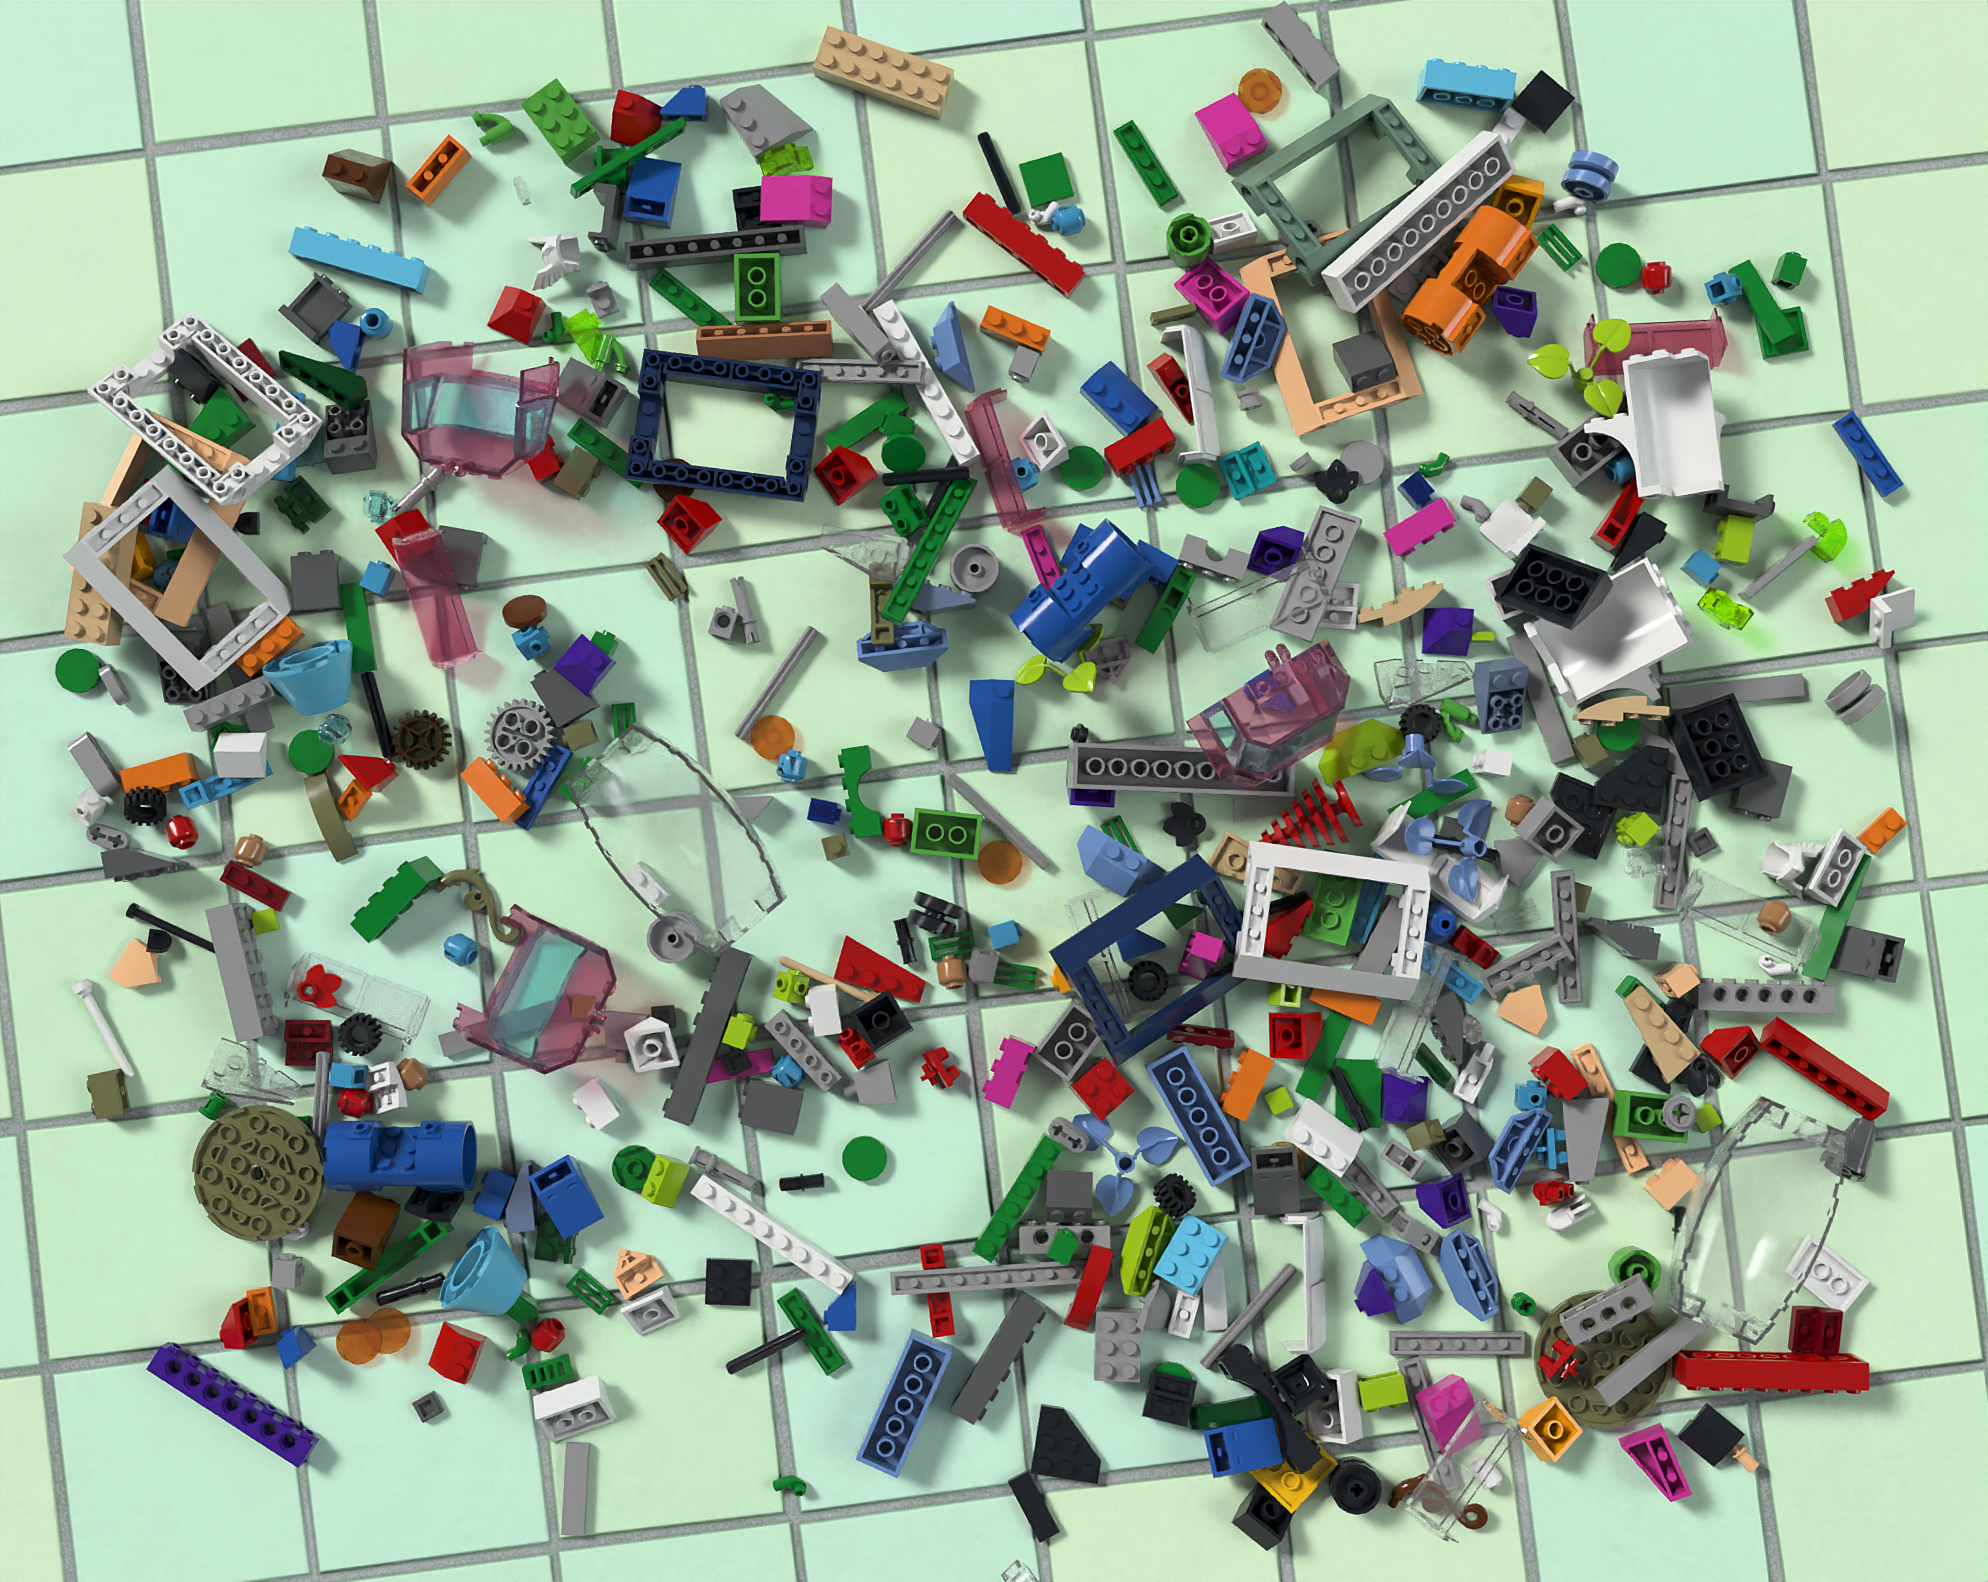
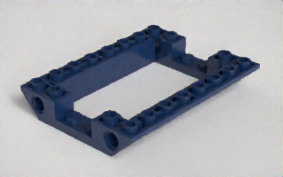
M644 349L637 391L640 396L635 432L630 437L624 479L804 503L809 485L818 422L822 371ZM666 381L763 394L775 393L778 396L798 398L795 399L793 412L795 418L790 453L787 455L785 467L786 482L785 478L781 476L655 460Z
M1199 854L1180 864L1049 951L1069 987L1078 993L1097 1025L1094 1029L1116 1066L1121 1065L1248 979L1232 976L1234 962L1232 961L1128 1031L1087 962L1193 890H1196L1194 893L1199 902L1208 906L1226 937V940L1223 941L1225 947L1234 956L1237 932L1242 930L1243 918L1217 873Z

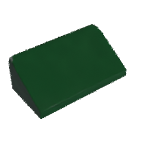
M1420 1043L1411 1051V1055L1439 1087L1445 1088L1451 1079L1450 1072L1425 1043Z

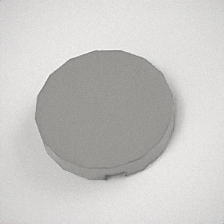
M1361 440L1351 443L1343 450L1339 459L1345 465L1347 473L1351 471L1359 472L1358 485H1368L1379 478L1384 467L1382 452L1376 445L1368 441Z

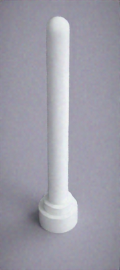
M87 978L71 986L75 995L78 994L85 1001L125 1077H133L134 1071L91 994L93 992L91 987L93 986L90 980Z

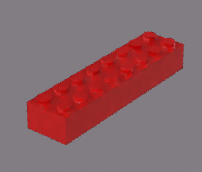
M1680 1350L1672 1356V1377L1679 1384L1684 1385L1686 1389L1699 1391L1701 1387H1709V1390L1723 1391V1388H1732L1733 1391L1745 1392L1746 1388H1755V1391L1769 1392V1389H1778L1779 1392L1785 1393L1792 1392V1389H1800L1804 1393H1815V1390H1823V1392L1831 1394L1838 1393V1390H1846L1850 1394H1860L1861 1391H1869V1363L1852 1353L1817 1355L1811 1352Z

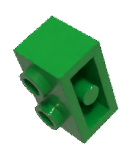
M908 483L895 487L878 500L884 514L888 516L895 532L899 534L901 539L915 534L931 522Z

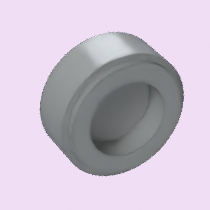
M1306 452L1289 466L1296 472L1310 462L1312 457Z

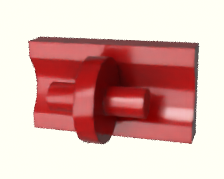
M849 1027L839 1034L841 1039L837 1042L858 1070L868 1063L869 1060L876 1058V1055L856 1028L851 1030Z
M945 1047L936 1050L932 1049L922 1054L926 1061V1064L921 1066L925 1073L920 1077L922 1081L928 1079L932 1086L939 1083L940 1087L944 1089L954 1084L953 1081L960 1076L955 1065L947 1069L942 1065L941 1062L949 1058Z
M1564 1178L1539 1181L1533 1186V1194L1535 1198L1540 1200V1206H1547L1565 1201V1198H1574V1184L1564 1183Z
M1558 1338L1551 1347L1561 1356L1554 1362L1544 1354L1537 1363L1546 1372L1545 1375L1549 1379L1562 1366L1564 1369L1559 1375L1563 1379L1570 1373L1576 1377L1578 1373L1574 1368L1579 1362L1575 1358L1569 1364L1566 1361L1577 1348L1572 1343L1569 1345L1566 1341Z

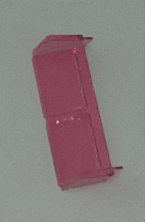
M1714 308L1710 320L1630 323L1631 338L1628 346L1619 353H1612L1605 348L1593 369L1594 376L1624 374L1622 361L1630 360L1629 357L1632 355L1643 354L1645 357L1652 355L1653 351L1663 349L1676 355L1681 354V350L1687 348H1695V351L1698 350L1707 355L1710 370H1712L1714 367H1719L1728 345L1722 318L1718 316L1717 309ZM1591 314L1589 323L1586 324L1583 333L1586 368L1591 366L1602 346L1593 339V329L1596 325L1594 314Z
M1001 388L981 394L967 405V410L964 413L975 446L980 453L981 465L987 469L984 474L1002 528H1007V531L1010 532L1041 522L1043 516H1045L1046 507L1031 512L1027 510L993 404L1007 400V389L1001 390Z
M426 528L392 537V545L409 598L412 602L429 660L432 662L433 667L445 669L475 659V654L481 653L483 650L476 647L441 537L445 530L436 531L435 528Z

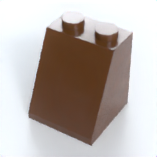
M348 148L328 154L322 177L339 193L380 204L392 161Z
M357 1191L334 1230L331 1256L374 1272L398 1221L400 1204L391 1199L376 1196L370 1191Z

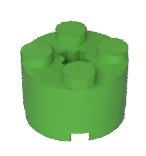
M1191 213L1179 215L1172 220L1167 230L1166 250L1169 257L1178 266L1197 265L1209 255L1212 233L1208 222L1204 218L1194 216Z
M1635 1246L1623 1247L1616 1251L1608 1262L1609 1275L1615 1285L1634 1276L1633 1269L1636 1267V1274L1640 1273L1652 1292L1658 1287L1661 1267L1653 1255Z

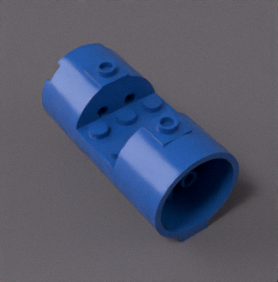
M1107 518L1087 535L1084 540L1077 544L1072 552L1078 560L1074 561L1070 568L1061 577H1058L1051 587L1044 583L1039 584L1029 592L1024 601L1009 615L1014 625L1021 633L1024 632L1031 641V644L1053 662L1057 661L1062 664L1093 633L1088 623L1115 596L1126 601L1157 570L1156 566L1142 550Z
M332 1121L326 1132L324 1148L327 1149L326 1162H323L325 1182L329 1189L337 1191H382L384 1186H419L420 1189L427 1191H473L477 1176V1136L472 1121H423L420 1127H385L382 1121Z

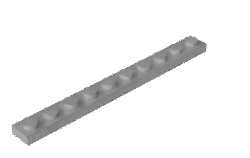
M1115 1257L1111 1259L1105 1282L1117 1281ZM1086 1259L1070 1260L1068 1266L1057 1261L895 1271L890 1272L891 1295L1076 1284L1080 1282Z

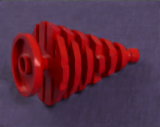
M1339 777L1332 782L1338 795V800L1331 804L1316 778L1312 782V786L1323 808L1317 809L1306 788L1301 794L1311 814L1306 816L1298 800L1295 798L1291 805L1298 821L1293 822L1287 809L1283 810L1281 815L1286 827L1281 828L1275 819L1271 823L1274 833L1269 835L1265 829L1261 833L1263 839L1257 842L1290 846L1288 839L1293 838L1297 847L1306 848L1300 836V833L1305 831L1314 848L1321 847L1312 827L1317 825L1327 845H1335L1324 821L1329 819L1342 843H1349L1337 815L1347 813L1356 828L1363 826V823Z

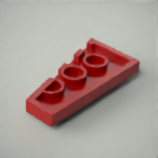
M846 935L834 979L879 992H885L889 989L893 996L920 1003L926 984L925 980Z

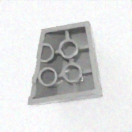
M760 84L738 88L720 99L722 109L757 164L814 130Z

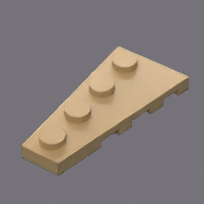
M1226 830L1207 864L1217 873L1244 880L1249 843ZM1275 867L1272 889L1294 895L1305 875L1296 870Z
M1638 986L1623 1002L1634 1024L1643 1036L1642 1039L1645 1045L1648 1046L1656 1066L1659 1067L1665 1083L1669 1084L1701 1052L1642 986Z

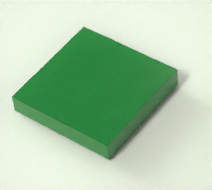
M1062 152L1019 164L1031 209L1049 204L1052 201L1056 202L1074 196Z
M1800 306L1781 310L1795 334L1793 337L1775 346L1772 345L1754 316L1763 359L1809 350Z

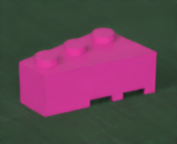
M1441 497L1383 534L1396 556L1402 554L1406 557L1416 551L1414 546L1422 542L1425 545L1435 539L1434 534L1442 531L1445 533L1455 527L1453 523L1459 520L1446 497Z
M1191 930L1177 972L1203 981L1217 962V959H1221L1224 954L1225 946L1222 945L1223 940Z
M1011 1034L1008 1039L1003 1038L999 1048L1003 1052L1000 1059L995 1058L990 1070L994 1072L991 1081L986 1079L982 1092L985 1093L984 1099L1008 1109L1020 1085L1022 1076L1027 1069L1031 1054L1035 1050V1044Z
M1661 1423L1618 1438L1623 1450L1630 1455L1639 1468L1646 1473L1670 1502L1692 1495Z

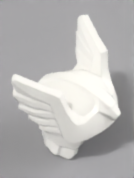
M552 235L528 238L527 241L531 243L545 244L541 251V257L547 267L537 271L532 286L533 291L540 288L543 290L548 286L552 287L566 273L581 271V256L576 236Z
M1774 840L1764 854L1761 873L1776 879V883L1782 886L1784 890H1788L1792 895L1803 899V886L1796 883L1794 879L1805 871L1804 856L1816 857L1825 849V846L1807 843L1806 841L1802 843L1793 842L1789 845Z

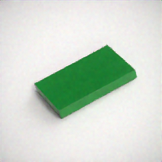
M1335 1059V1068L1340 1065L1359 1104L1362 1103V1110L1371 1124L1370 1128H1381V1060ZM1335 1088V1117L1348 1127H1356L1350 1115L1346 1114L1345 1111L1347 1109Z

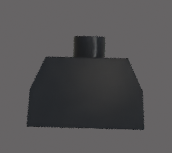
M1301 1354L1269 1374L1270 1381L1278 1389L1294 1417L1302 1413L1319 1398L1323 1400L1329 1396L1333 1390L1309 1354Z

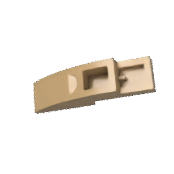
M1436 581L1422 584L1423 588L1415 590L1414 586L1402 589V594L1396 596L1397 604H1395V601L1381 604L1382 608L1374 610L1373 606L1361 609V614H1358L1356 617L1357 625L1379 620L1380 626L1383 628L1402 621L1429 604L1444 588L1443 583L1436 584Z
M1647 696L1619 697L1587 707L1574 714L1572 720L1579 721V725H1593V722H1602L1601 726L1615 727L1616 723L1623 722V715H1625V719H1639V716H1647L1649 721H1661V718L1669 716V707L1647 705Z

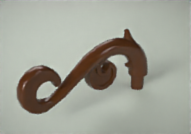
M1424 1473L1398 1483L1392 1490V1496L1388 1502L1390 1507L1396 1508L1399 1501H1403L1406 1495L1413 1494L1411 1491L1427 1490L1434 1493L1437 1498L1431 1499L1432 1494L1430 1492L1423 1494L1421 1504L1425 1511L1436 1513L1446 1504L1455 1518L1463 1526L1471 1530L1482 1528L1488 1520V1513L1485 1507L1477 1503L1469 1504L1463 1508L1464 1514L1474 1512L1477 1514V1518L1473 1521L1464 1519L1450 1494L1436 1482L1425 1479Z

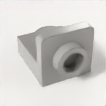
M598 281L586 289L598 319L620 312L611 287L607 282Z

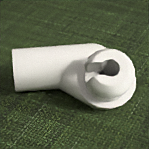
M1569 196L1553 202L1556 213L1569 208L1574 209L1576 215L1586 212V203L1583 199Z
M1052 201L1046 211L1032 210L1029 213L1030 222L1036 226L1050 224L1055 210L1061 206Z
M1768 954L1762 955L1758 960L1760 968L1770 976L1791 974L1792 972L1790 963L1777 964Z
M1483 1198L1477 1207L1487 1213L1489 1230L1497 1232L1502 1227L1501 1210Z

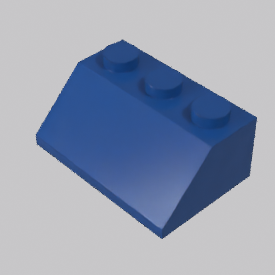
M1109 361L1097 370L1080 387L1079 393L1124 437L1135 432L1158 408L1112 361Z

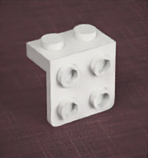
M1506 498L1480 526L1479 532L1507 557L1513 559L1517 555L1521 557L1532 538L1534 540L1539 538L1544 532L1542 527L1546 521L1540 516L1534 520L1514 501Z
M1912 587L1875 597L1870 601L1869 635L1872 641L1876 642L1882 649L1891 647L1893 630L1910 626L1914 622L1915 590Z

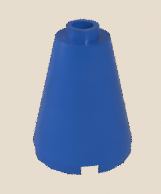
M1430 901L1424 942L1428 945L1439 946L1447 943L1454 936L1457 930V917L1455 912L1444 903Z

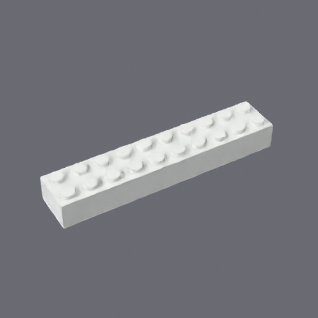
M1488 131L1479 133L1321 272L1339 309L1352 313L1359 311L1517 171L1500 134Z

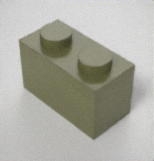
M576 445L553 484L580 501L581 497H585L590 491L591 486L589 484L592 479H596L600 475L602 462Z
M121 1068L87 1076V1090L91 1093L93 1101L91 1110L96 1115V1120L131 1112L124 1073Z

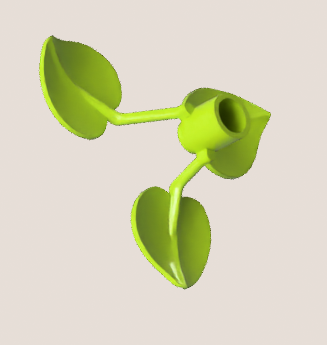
M1604 319L1598 322L1593 329V339L1602 346L1589 368H1581L1577 373L1572 362L1567 361L1570 355L1568 349L1559 344H1548L1537 349L1530 356L1527 364L1532 366L1539 374L1549 379L1563 377L1567 373L1569 366L1572 374L1571 378L1574 379L1573 386L1577 391L1584 392L1586 403L1599 414L1613 419V415L1617 414L1622 402L1623 391L1612 380L1605 379L1598 384L1594 380L1593 369L1605 348L1612 353H1619L1628 346L1631 338L1630 326L1623 319Z
M1103 624L1089 625L1093 633L1075 650L1078 651L1081 664L1076 669H1073L1071 673L1066 675L1051 664H1046L1047 657L1045 655H1036L1021 665L1016 674L1015 683L1025 686L1032 685L1044 676L1046 669H1051L1064 678L1063 687L1066 690L1083 694L1093 693L1096 686L1097 667L1093 662H1085L1083 652H1090L1097 646L1103 633Z

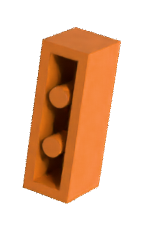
M448 134L405 186L412 194L430 207L472 156L464 146Z
M988 305L980 324V332L1016 347L1019 345L1039 353L1040 357L1044 353L1051 334L1049 329Z
M286 615L235 662L249 677L255 680L263 673L262 668L264 665L284 655L306 635Z
M186 752L119 771L125 793H129V790L132 788L136 791L138 786L141 789H144V786H148V789L156 787V791L160 789L163 793L171 791L170 787L179 785V788H183L192 784V781L199 779L193 754Z
M478 757L460 776L501 822L511 826L530 807L525 802L527 798L518 789L515 791L512 788V781L505 774L501 775L496 770L498 766L490 758L486 760Z
M1310 987L1306 996L1309 1000L1372 1026L1382 1002L1376 999L1377 996Z
M1248 1047L1246 1051H1241L1237 1060L1239 1066L1236 1072H1231L1227 1081L1230 1085L1227 1091H1223L1218 1099L1221 1111L1246 1122L1274 1063L1273 1059Z

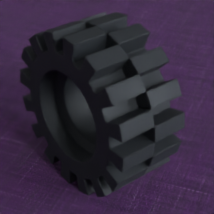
M1417 704L1407 708L1400 716L1401 721H1399L1401 727L1399 730L1403 733L1404 739L1409 734H1420L1424 736V744L1432 742L1438 737V733L1442 729L1440 727L1442 720L1439 719V712L1436 713V709L1429 707L1427 704ZM1416 716H1423L1428 720L1429 726L1424 733H1418L1412 727V721Z
M138 786L136 791L132 788L129 790V793L125 794L124 816H126L128 821L131 820L132 824L138 822V826H142L143 823H146V826H151L153 822L156 825L158 820L162 822L164 817H166L167 799L162 790L156 791V787L148 789V786H144V789H141ZM141 805H150V807H141Z
M1142 961L1133 966L1129 972L1127 982L1130 991L1136 998L1145 1002H1153L1160 999L1166 993L1169 986V977L1166 970L1160 964L1153 961ZM1147 972L1153 973L1157 978V984L1151 990L1143 989L1139 982L1140 977Z
M356 1013L341 1023L339 1026L341 1028L337 1032V1034H340L337 1038L338 1041L343 1042L340 1047H346L345 1052H352V1056L358 1054L359 1056H364L373 1051L381 1042L382 1038L380 1037L383 1035V1031H379L382 1028L381 1024H376L377 1018L372 1020V1015L367 1014L365 1016V1013ZM355 1027H363L367 1031L368 1038L365 1042L355 1040L352 1034Z
M1170 1173L1154 1186L1155 1191L1153 1192V1195L1157 1196L1155 1201L1160 1203L1158 1207L1160 1209L1164 1208V1213H1169V1216L1172 1218L1174 1216L1175 1218L1183 1216L1196 1203L1194 1198L1196 1194L1191 1191L1193 1189L1192 1185L1188 1186L1189 1181L1187 1179L1183 1181V1176H1177V1173Z

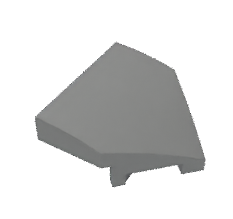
M1126 635L1100 640L1092 651L1084 652L1085 661L1093 662L1097 667V673L1115 684L1126 664L1130 661L1131 656Z
M1516 836L1513 839L1494 841V848L1497 850L1495 868L1500 870L1502 876L1509 874L1508 881L1514 886L1520 887L1544 854L1520 836Z
M1157 1279L1152 1284L1151 1292L1147 1296L1139 1298V1301L1144 1303L1136 1327L1141 1330L1167 1328L1170 1320L1172 1303L1163 1285Z

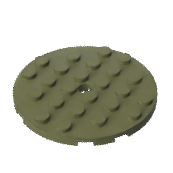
M251 1105L235 1109L213 1122L197 1145L192 1165L195 1186L193 1187L199 1204L202 1203L209 1214L207 1217L218 1228L231 1236L253 1242L271 1241L281 1238L301 1227L314 1213L321 1200L325 1186L322 1150L311 1130L288 1111L268 1105ZM256 1167H261L263 1178L258 1179L255 1176L254 1170Z
M1605 1290L1586 1291L1576 1294L1556 1306L1541 1325L1534 1347L1536 1377L1547 1399L1556 1396L1577 1423L1595 1428L1623 1426L1637 1417H1642L1654 1407L1653 1404L1660 1394H1663L1667 1386L1671 1371V1358L1611 1407L1605 1405L1594 1387L1664 1331L1661 1323L1651 1311L1640 1312L1634 1315L1630 1321L1613 1326L1609 1332L1595 1335L1588 1343L1576 1345L1577 1350L1566 1361L1569 1364L1575 1358L1579 1362L1574 1368L1578 1373L1576 1377L1570 1373L1563 1379L1559 1375L1564 1369L1562 1366L1549 1379L1545 1375L1546 1372L1537 1363L1544 1354L1554 1362L1561 1356L1551 1347L1558 1338L1566 1341L1569 1345L1573 1344L1560 1323L1559 1314ZM1626 1298L1623 1302L1626 1304H1630L1635 1299ZM1607 1308L1603 1311V1313L1605 1314H1611L1614 1312V1310L1611 1308ZM1585 1319L1582 1323L1590 1325L1594 1320ZM1604 1352L1607 1354L1608 1360L1605 1364L1600 1365L1597 1363L1596 1358Z

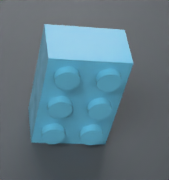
M1186 1213L1153 1273L1195 1298L1229 1238L1193 1215Z

